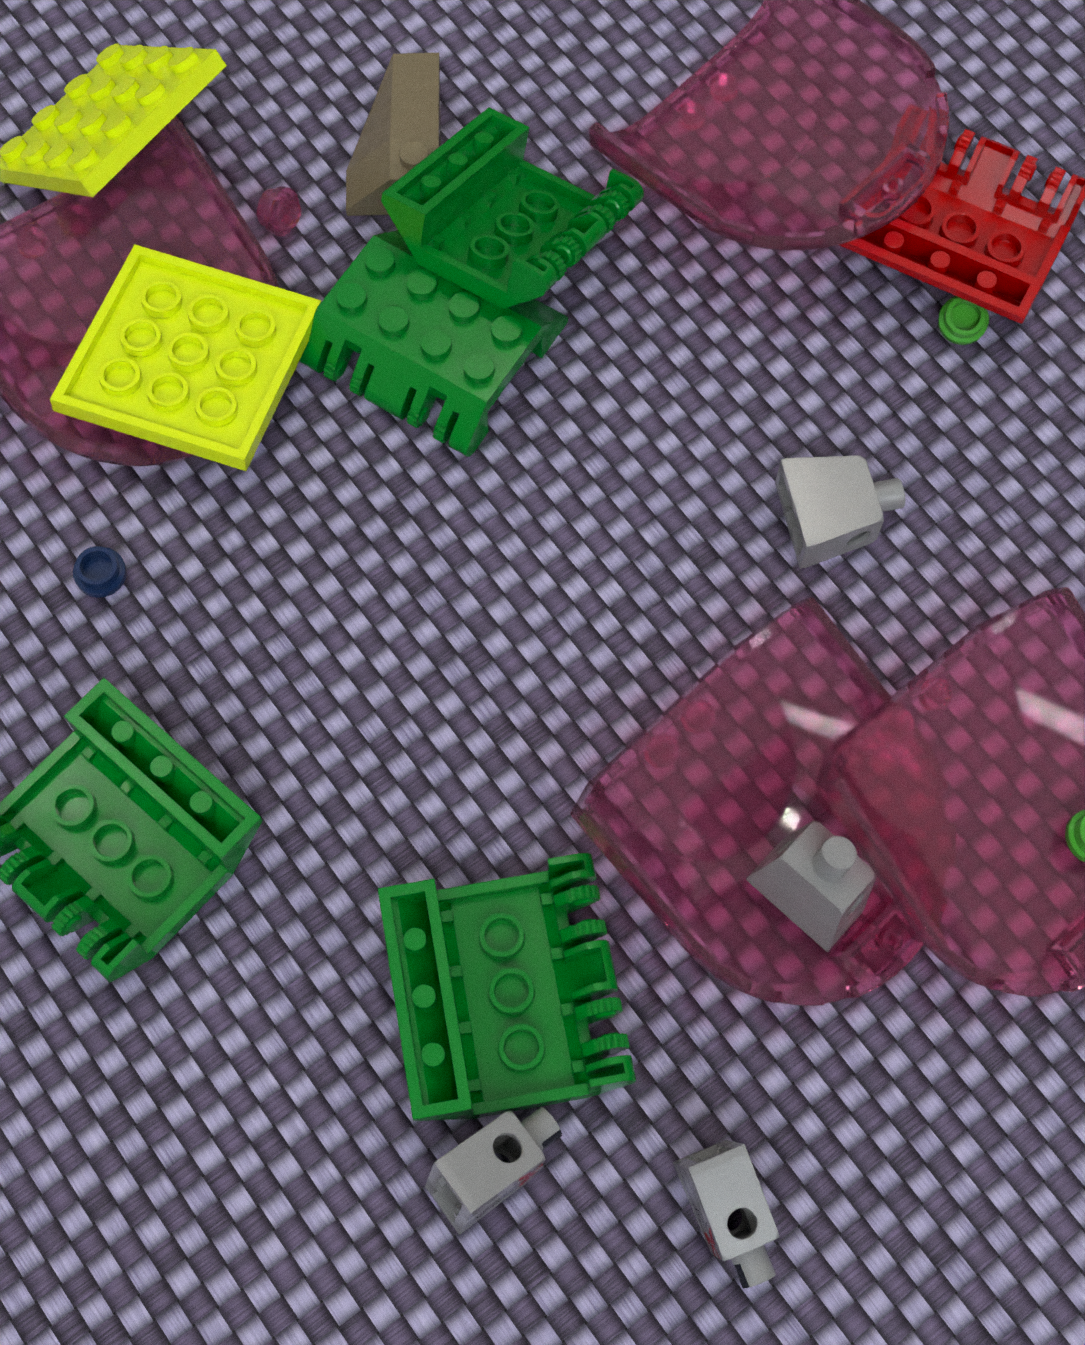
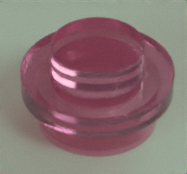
M280 186L276 189L270 188L262 194L257 207V217L259 223L266 227L269 233L284 236L298 224L301 216V206L297 193L293 189Z

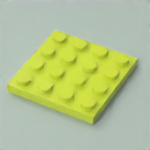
M110 45L97 56L96 61L98 64L88 74L79 75L64 88L66 95L55 105H49L41 109L32 118L33 126L23 136L10 139L0 148V181L2 183L94 197L227 65L216 49Z
M134 244L50 398L53 411L247 471L307 346L314 314L321 300Z

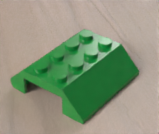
M488 107L382 192L381 202L418 265L478 295L483 300L505 309L543 296L565 275L566 269L579 262L614 228L613 226L617 221L627 216L642 201L644 191L637 180L612 168L609 173L606 189L595 196L525 161L524 154L530 127Z
M396 230L373 235L319 304L314 314L309 341L299 361L317 373L324 371V377L336 382L337 379L339 380L348 367L347 364L351 359L353 351L359 353L360 356L349 384L350 391L358 396L364 394L365 400L401 420L407 418V423L415 428H419L425 423L436 397L445 402L434 427L433 438L441 443H445L449 439L448 445L450 448L466 457H470L489 432L488 411L530 353L543 358L568 323V317L536 299L505 309L483 300L478 295L418 265L399 231Z
M103 678L64 715V718L74 731L0 802V857L16 849L20 850L19 853L16 852L13 856L11 855L1 865L0 879L6 885L10 886L13 884L12 891L45 922H53L51 924L52 929L60 936L64 937V935H68L70 932L72 933L96 921L99 926L94 927L83 936L80 943L77 944L76 950L85 960L91 958V966L108 982H112L151 960L232 877L263 820L108 680Z
M577 853L548 858L547 871L440 890L436 888L435 879L378 888L413 1121L481 1118L503 1114L509 1110L513 1112L589 1098L636 1082L631 1055L603 1059L630 1048L628 1035L615 1032L604 1034L597 1039L591 1040L589 1024L612 1018L618 1015V1013L623 1012L619 997L599 999L619 990L609 941L596 940L608 934L605 921L601 919H587L570 926L567 915L601 899L597 885H589V883L597 879L592 854Z

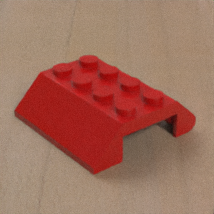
M911 107L899 127L891 156L865 203L858 202L838 238L837 245L1022 324L1029 314L1085 200V178L1073 173L1057 208L1051 207L1052 201L1066 173V170L1056 166L1047 178L1044 185L1045 190L1039 203L1022 196L1036 171L1037 158L1030 155L1026 156L1010 190L1006 188V185L1021 151L982 136L965 171L961 167L976 134L965 129L956 141L954 153L949 164L942 163L933 159L938 145L946 134L948 122L937 117L921 152L917 151L931 114Z

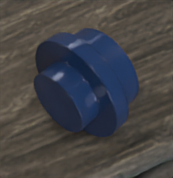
M94 546L84 550L78 556L73 568V578L78 588L84 594L95 598L107 597L117 592L124 584L127 576V568L120 554L113 549L102 546Z

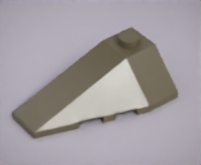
M439 52L392 55L346 170L347 216L389 215L381 202L382 192L441 146Z

